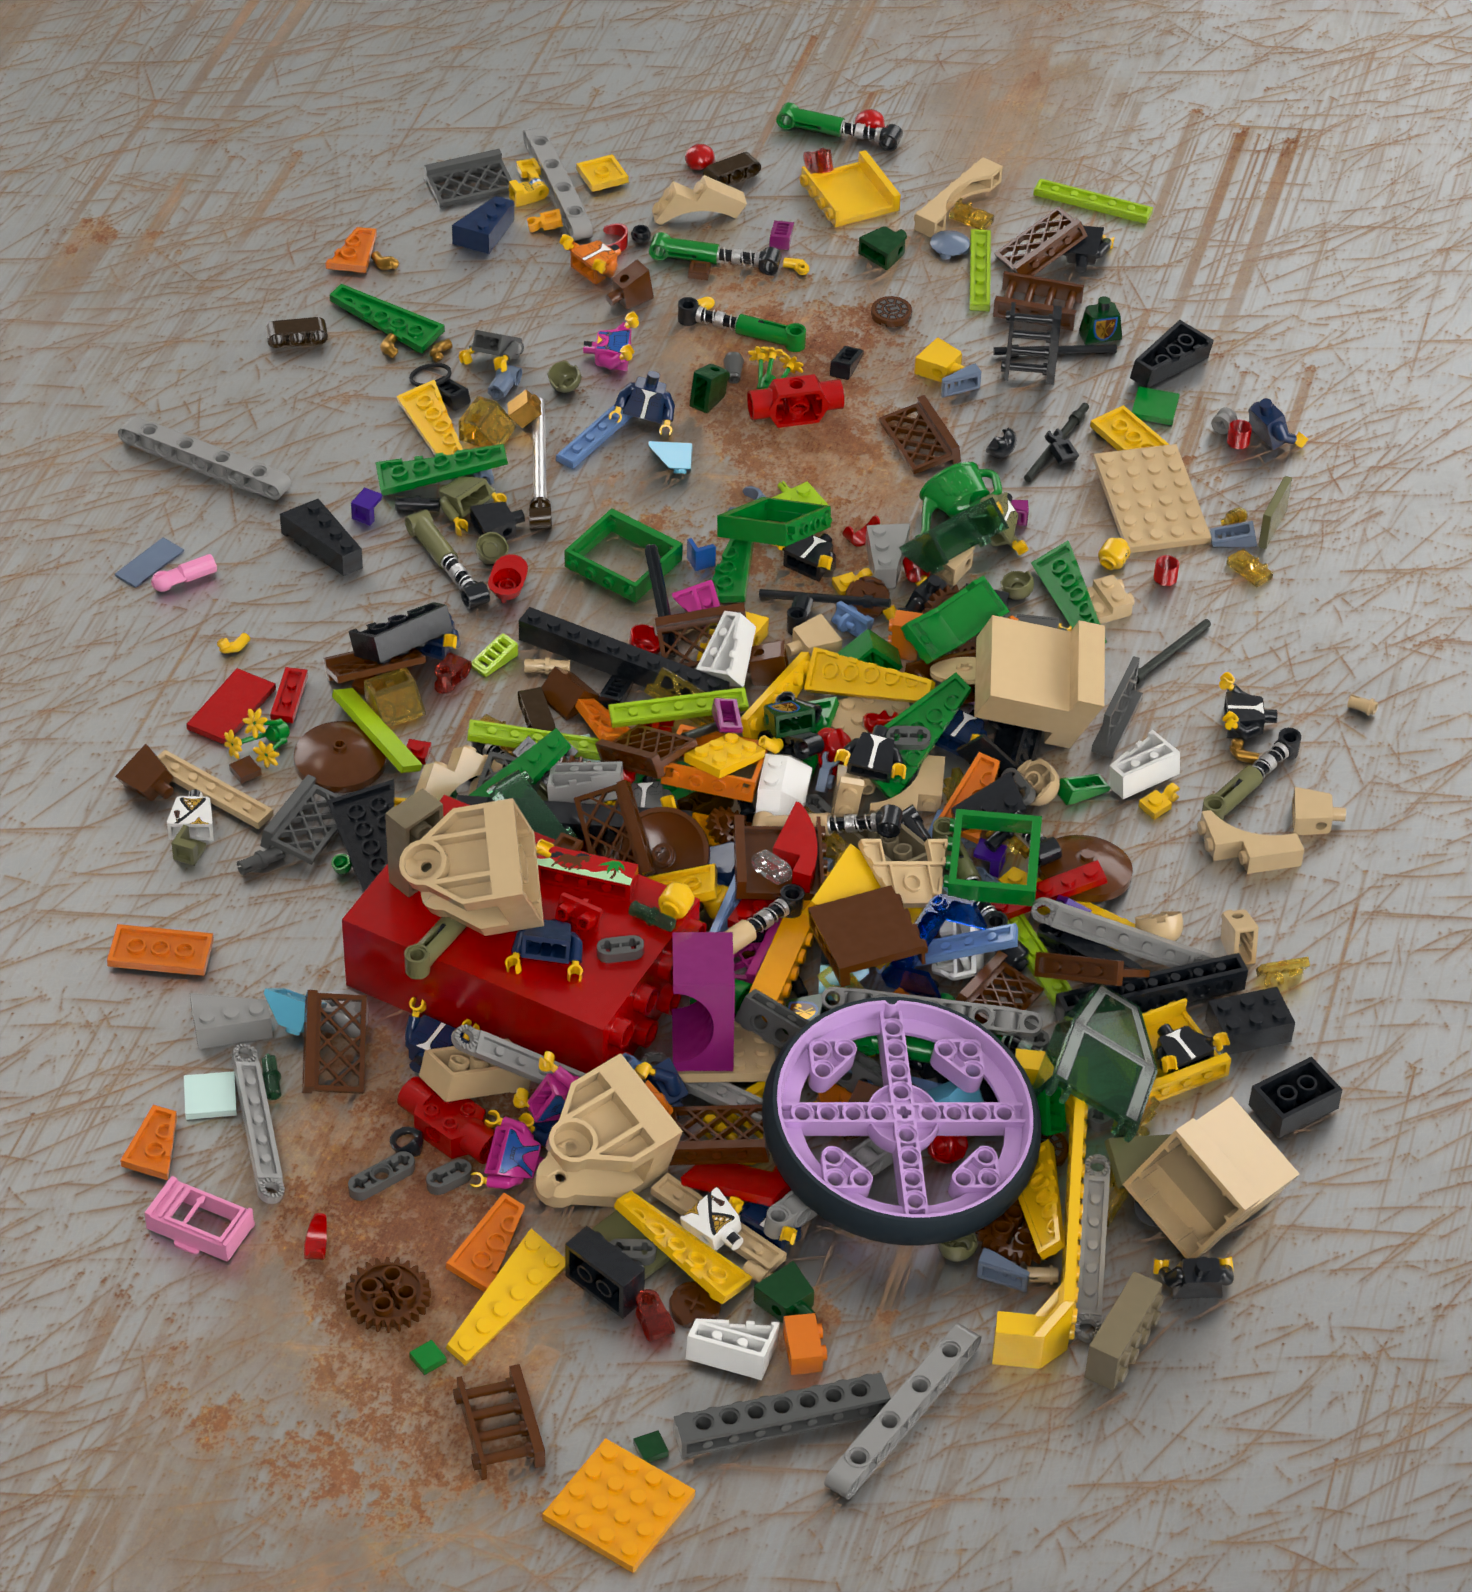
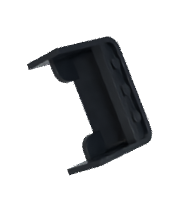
M988 720L989 724L997 729L994 743L985 734H982L958 747L956 750L970 765L979 752L999 760L1000 766L997 777H1001V774L1007 768H1015L1017 770L1025 761H1035L1042 731Z

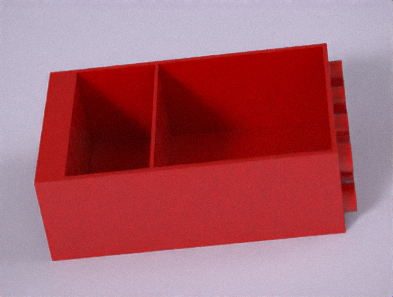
M443 795L439 800L443 804V817L453 808L470 806L446 795ZM534 831L536 844L540 839L552 844L554 843V839ZM387 864L342 918L346 986L411 1014L413 1010L409 1005L410 999L412 997L416 998L415 1008L420 1007L423 999L426 1002V1009L420 1013L419 1017H422L424 1014L454 1028L461 1026L464 1020L470 1019L472 1021V1028L476 1023L480 1030L502 1039H509L512 1043L544 1056L546 1051H550L555 1056L554 1061L587 1074L620 1053L622 1055L627 1053L634 1056V1052L639 1046L646 1049L650 1047L658 1031V1019L663 1013L671 1016L672 1009L678 1007L682 997L681 994H673L672 932H706L707 925L699 921L700 899L696 897L694 904L685 917L681 919L665 917L660 911L658 899L667 885L638 874V883L630 902L540 882L543 920L555 919L560 895L563 892L581 900L589 898L592 901V905L603 909L599 920V929L596 933L589 930L583 932L577 929L575 924L564 921L571 924V932H575L583 943L582 963L579 964L583 969L581 982H579V975L571 974L570 982L567 980L568 967L572 965L570 962L565 964L521 958L520 956L521 972L518 975L516 974V965L511 966L509 972H507L505 960L513 955L511 949L518 931L484 936L469 927H466L430 966L428 976L423 979H412L405 972V950L410 945L417 944L441 917L432 914L426 908L420 891L407 897L389 882ZM636 935L644 941V954L640 959L604 963L597 957V943L601 939Z

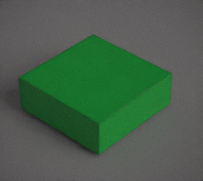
M432 1340L409 1352L410 1359L423 1375L447 1363L446 1356Z

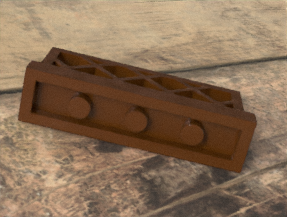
M1058 206L994 254L996 258L1014 273L1034 276L1088 235L1080 220L1077 218L1073 219ZM1061 215L1060 220L1052 221V219ZM1058 226L1057 230L1049 231L1050 227ZM1040 228H1045L1044 232L1036 233ZM1042 238L1041 242L1033 243L1034 239ZM1024 240H1029V241H1028V244H1020V243H1021L1022 241H1024ZM1019 250H1026L1025 254L1017 255ZM1013 251V252H1012V255H1010V256H1003V255H1005L1007 252Z
M925 395L917 397L916 404L879 418L880 424L913 474L920 473L950 460L953 464L961 462L958 443ZM913 412L918 414L916 418L907 417L908 414ZM893 420L899 421L897 426L889 425L888 422ZM905 422L913 425L911 429L902 427L903 423ZM917 425L926 426L925 431L915 429ZM898 433L907 434L905 439L896 437ZM912 435L921 437L919 442L910 439ZM926 438L935 440L934 444L924 442ZM907 446L916 447L914 452L905 450ZM921 448L930 450L928 455L921 454L919 451ZM935 451L945 454L940 457L933 456ZM915 459L925 460L924 463L917 466L914 464Z
M744 602L656 617L655 625L661 656L668 658L671 652L682 658L679 663L691 668H697L700 661L691 660L688 658L689 654L694 648L704 653L705 650L698 646L697 643L703 635L711 639L712 636L706 631L710 626L718 625L724 611L738 612L746 617ZM690 629H695L700 633L694 642L684 637L685 633ZM673 633L678 638L670 646L663 641L662 634ZM681 639L691 645L685 655L674 649Z
M416 648L410 649L409 653L390 658L391 661L385 664H378L375 661L355 657L353 651L323 658L327 680H335L337 683L426 663L425 656Z
M640 724L612 742L601 739L595 743L601 762H622L624 770L656 779L666 775L663 767L698 745L694 738Z
M625 779L616 782L617 784L574 798L589 854L596 855L595 849L600 842L610 848L605 857L610 858L613 850L624 855L622 861L626 862L630 858L638 864V874L642 876L656 874L632 785L629 781ZM616 791L618 799L613 808L603 803L607 793ZM592 799L597 802L591 815L583 811L582 801ZM601 805L611 810L605 823L595 818ZM615 812L623 816L624 823L620 830L609 825ZM593 820L603 825L597 838L592 836L588 829ZM607 827L618 833L612 845L601 840ZM622 835L630 841V846L626 853L615 848Z
M999 950L959 992L956 1001L1028 1010L1043 993L1044 988L1004 962L1008 955ZM1003 972L1012 977V979L1005 978ZM994 984L1001 985L1002 989H995ZM1009 986H1015L1017 991L1010 990ZM1024 987L1030 989L1034 993L1025 992ZM984 995H990L992 1000H985ZM999 997H1006L1008 1002L1000 1001ZM1014 998L1021 999L1023 1003H1016ZM978 1013L975 1016V1019L982 1024L986 1023L989 1019L985 1013Z
M1036 952L1034 976L1122 986L1123 977H1149L1150 970L1124 967V961Z
M307 990L304 1016L302 1093L312 1094L313 1091L364 1093L367 995L318 993V990ZM322 1000H332L338 1008L328 1015L321 1008ZM350 1001L361 1002V1010L354 1017L344 1007ZM340 1010L350 1019L342 1028L331 1019ZM327 1021L337 1031L329 1039L321 1033V1027ZM352 1023L360 1030V1035L353 1041L344 1032ZM339 1034L349 1043L341 1052L331 1044V1041ZM326 1046L336 1054L328 1063L320 1057V1051ZM351 1047L359 1054V1059L353 1065L343 1056ZM338 1058L348 1067L340 1076L330 1068ZM319 1063L323 1066V1068L320 1069V1070H319ZM358 1064H359V1072L355 1069V1067H356ZM325 1070L336 1079L330 1085H319V1075ZM352 1071L358 1078V1087L348 1086L342 1078Z
M762 1104L673 1107L671 1117L688 1139L678 1142L669 1166L769 1163L770 1152L764 1135L763 1120L761 1119L759 1122H756L751 1118L753 1113L762 1111ZM713 1114L716 1116L708 1124L701 1120L706 1115ZM731 1114H739L741 1116L733 1123L726 1119ZM689 1115L691 1119L683 1125L677 1121L678 1116ZM748 1121L752 1127L744 1133L741 1132L738 1127ZM723 1122L727 1128L718 1134L713 1128ZM698 1123L703 1128L693 1135L688 1129ZM757 1131L763 1134V1139L749 1138ZM732 1132L739 1136L735 1140L724 1139ZM706 1133H710L714 1137L711 1140H699Z

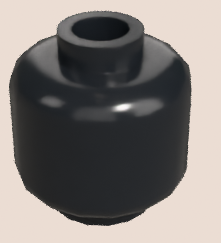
M1019 940L1018 947L1000 950L1008 955L1004 962L1019 972L1023 971L1029 964L1027 958L1030 951Z

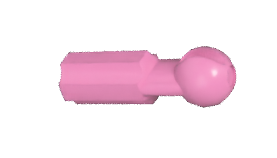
M211 554L180 564L172 570L157 571L152 577L151 584L155 590L167 592L176 584L190 582L217 572V565Z

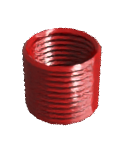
M1241 419L1232 421L1229 424L1227 444L1234 449L1247 448L1250 444L1252 425Z
M912 552L904 557L903 567L908 581L916 583L921 581V577L924 575L927 578L929 577L930 571L927 559L923 553Z
M1170 555L1158 557L1155 562L1154 581L1162 586L1175 584L1178 578L1179 561Z

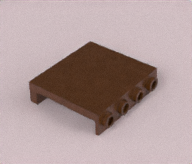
M734 815L733 840L736 899L776 900L780 896L781 888L787 884H792L793 871L772 865L773 846L783 826H744V815ZM817 816L816 827H814L817 837L815 879L810 893L805 892L804 900H812L827 877L824 874H827L828 861L823 859V857H826L827 846L826 843H822V840H825V826H821L820 816Z
M892 885L808 908L810 928L841 987L851 985L850 973L917 955L921 964H926L927 943L925 939L920 938L917 924H912L908 908L904 909L901 895L895 893Z

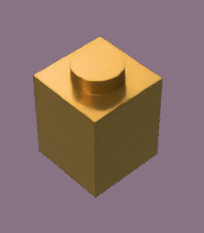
M527 389L507 403L508 416L521 428H524L542 414L539 397L535 394L532 395Z

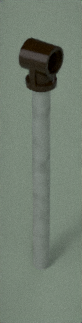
M540 397L542 414L532 421L534 498L531 500L529 508L530 530L552 529L551 502L547 499L545 401Z

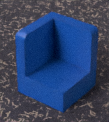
M689 538L687 539V559L695 571L716 565V547L714 544L698 548L693 539Z

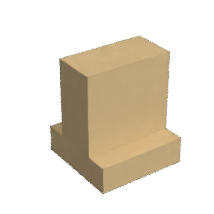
M992 615L976 639L974 717L1044 731L1045 744L1071 748L1104 707L1105 626L1079 620L1071 631Z
M1231 1096L1199 1119L1195 1120L1192 1118L1176 1129L1125 1181L1123 1186L1185 1258H1199L1209 1251L1223 1236L1273 1201L1299 1175V1172Z

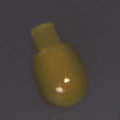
M1236 507L1228 511L1225 518L1221 519V525L1226 526L1246 522L1248 513L1244 508Z

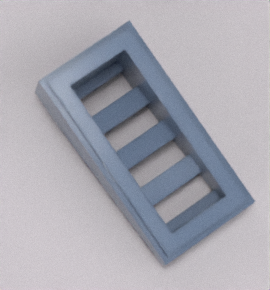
M976 363L942 379V398L980 388L982 371Z
M1253 521L1210 528L1213 547L1257 546Z
M984 1247L978 1261L977 1277L1027 1292L1030 1272Z

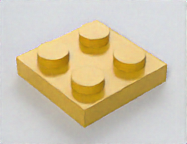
M613 154L576 163V170L592 192L629 183V176Z

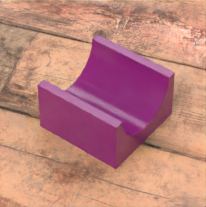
M672 932L673 994L686 995L697 1000L689 1006L672 1009L673 1065L677 1071H734L735 978L733 932Z

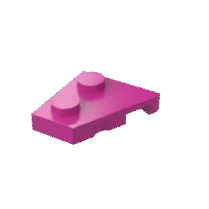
M712 579L671 593L673 599L686 612L721 606Z

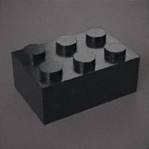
M1278 987L1208 1001L1205 1021L1212 1035L1226 1032L1230 1042L1229 1046H1223V1049L1220 1051L1221 1054L1227 1052L1228 1055L1292 1042L1295 1021Z
M1311 1056L1253 1085L1248 1105L1278 1138H1281L1339 1109L1343 1089Z
M586 1226L565 1244V1276L619 1317L624 1319L644 1301L645 1268L639 1261L627 1256L619 1246H614L608 1242L600 1232Z

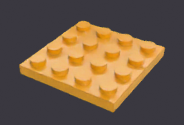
M605 1438L542 1513V1520L634 1573L693 1500L695 1489Z

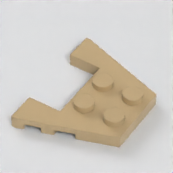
M860 839L858 847L880 887L892 885L895 893L901 895L904 908H937L941 901L944 878L942 874L946 862L945 851L948 847V839L926 840L924 845L928 861H886L881 839Z

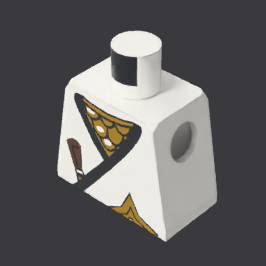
M191 790L188 796H179L175 799L167 820L169 840H174L182 826L187 825L189 826L191 839L214 841L209 797H203L202 792L199 790Z
M717 1187L680 1217L682 1227L713 1250L717 1251L724 1244L732 1250H736L743 1243V1238L738 1234L742 1229L740 1218Z

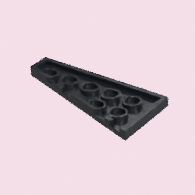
M394 779L327 800L328 809L363 893L388 864L385 813L392 807H395Z

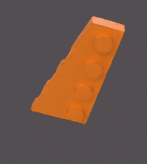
M979 752L938 818H953L951 814L952 807L996 781L1000 761ZM969 829L961 831V837L978 844L982 830Z
M503 1193L447 1261L445 1268L485 1292L500 1270L523 1215L525 1205Z

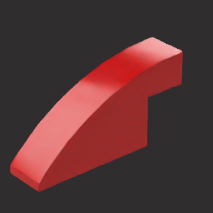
M795 802L773 846L772 865L793 871L792 884H796L802 887L804 892L810 893L816 873L817 837L807 811L800 802Z

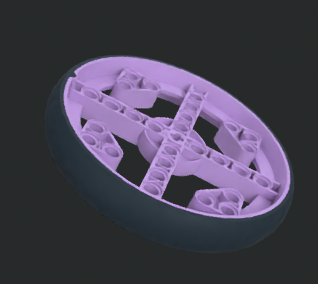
M876 997L848 1002L834 1007L806 1023L788 1040L775 1059L765 1083L762 1102L763 1130L769 1152L782 1178L794 1194L820 1217L847 1232L869 1240L895 1245L922 1246L940 1244L970 1235L992 1223L1015 1203L1027 1186L1039 1157L1041 1145L1039 1105L1033 1086L1018 1059L1004 1043L984 1026L960 1012L933 1002L905 997ZM877 1035L884 1087L876 1091L868 1102H800L801 1091L806 1079H808V1085L813 1091L818 1093L826 1092L852 1068L857 1051L856 1044L853 1041ZM905 1035L934 1042L935 1045L930 1059L931 1066L961 1090L967 1093L978 1091L984 1077L993 1090L998 1102H935L924 1090L912 1085ZM804 1136H869L878 1147L892 1153L899 1206L867 1198L873 1181L872 1174L836 1146L824 1148L818 1162L808 1147ZM936 1136H1004L1003 1148L999 1159L993 1148L989 1146L978 1147L952 1174L948 1193L953 1200L928 1206L921 1151L926 1149Z

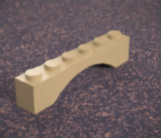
M984 157L977 163H974L971 168L963 172L959 178L951 182L946 189L940 191L934 199L930 200L921 210L915 213L914 230L930 238L935 233L944 231L946 215L957 202L968 196L990 192L1001 183L1003 166Z

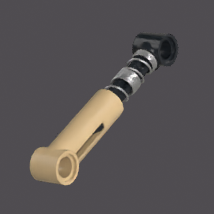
M888 804L882 806L876 813H871L870 816H866V813L864 816L844 814V817L837 818L836 815L832 818L830 813H811L808 815L814 827H816L817 816H820L821 826H825V837L831 836L834 831L842 833L845 830L847 833H857L858 830L863 832L864 829H868L871 832L877 831L883 837L894 838L900 833L903 811L898 806ZM760 811L754 814L752 826H784L789 815H773L766 811Z
M796 884L783 886L780 896L773 903L769 904L768 908H763L754 914L753 918L741 920L724 931L733 932V955L756 940L757 932H763L774 925V922H778V918H796L800 916L803 910L804 889Z

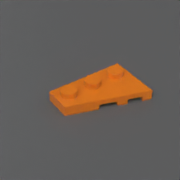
M157 1105L151 1107L120 1160L121 1167L168 1181L177 1122L176 1111Z

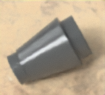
M729 352L723 359L725 369L730 373L728 382L735 384L740 381L744 359L738 352Z

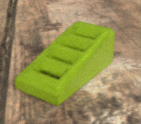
M502 633L470 662V667L486 678L518 656L517 642Z

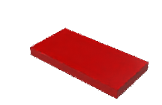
M236 668L186 724L187 730L224 745L227 742L224 733L227 732L229 734V730L232 729L235 736L245 725L242 721L243 718H249L248 709H252L255 713L276 690V683Z
M741 1164L694 1165L681 1176V1185L707 1192H711L717 1187L724 1196H734L744 1201L769 1207L791 1191L781 1174Z

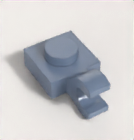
M824 752L822 755V767H820L815 789L828 793L829 789L833 788L835 775H832V768L840 763L839 760L829 762V752Z

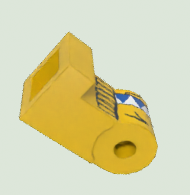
M533 177L529 181L518 183L517 180L509 181V198L514 201L516 207L545 199L549 194V188L540 177Z

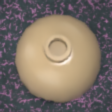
M1038 759L1035 761L1027 760L1018 767L1017 770L1024 775L1036 791L1035 800L1030 806H1042L1055 798L1059 791L1060 783L1059 775L1052 765L1043 759ZM1022 789L1020 792L1024 797L1026 794L1025 790Z
M1164 911L1154 915L1152 913L1135 917V928L1177 941L1183 931L1181 911Z

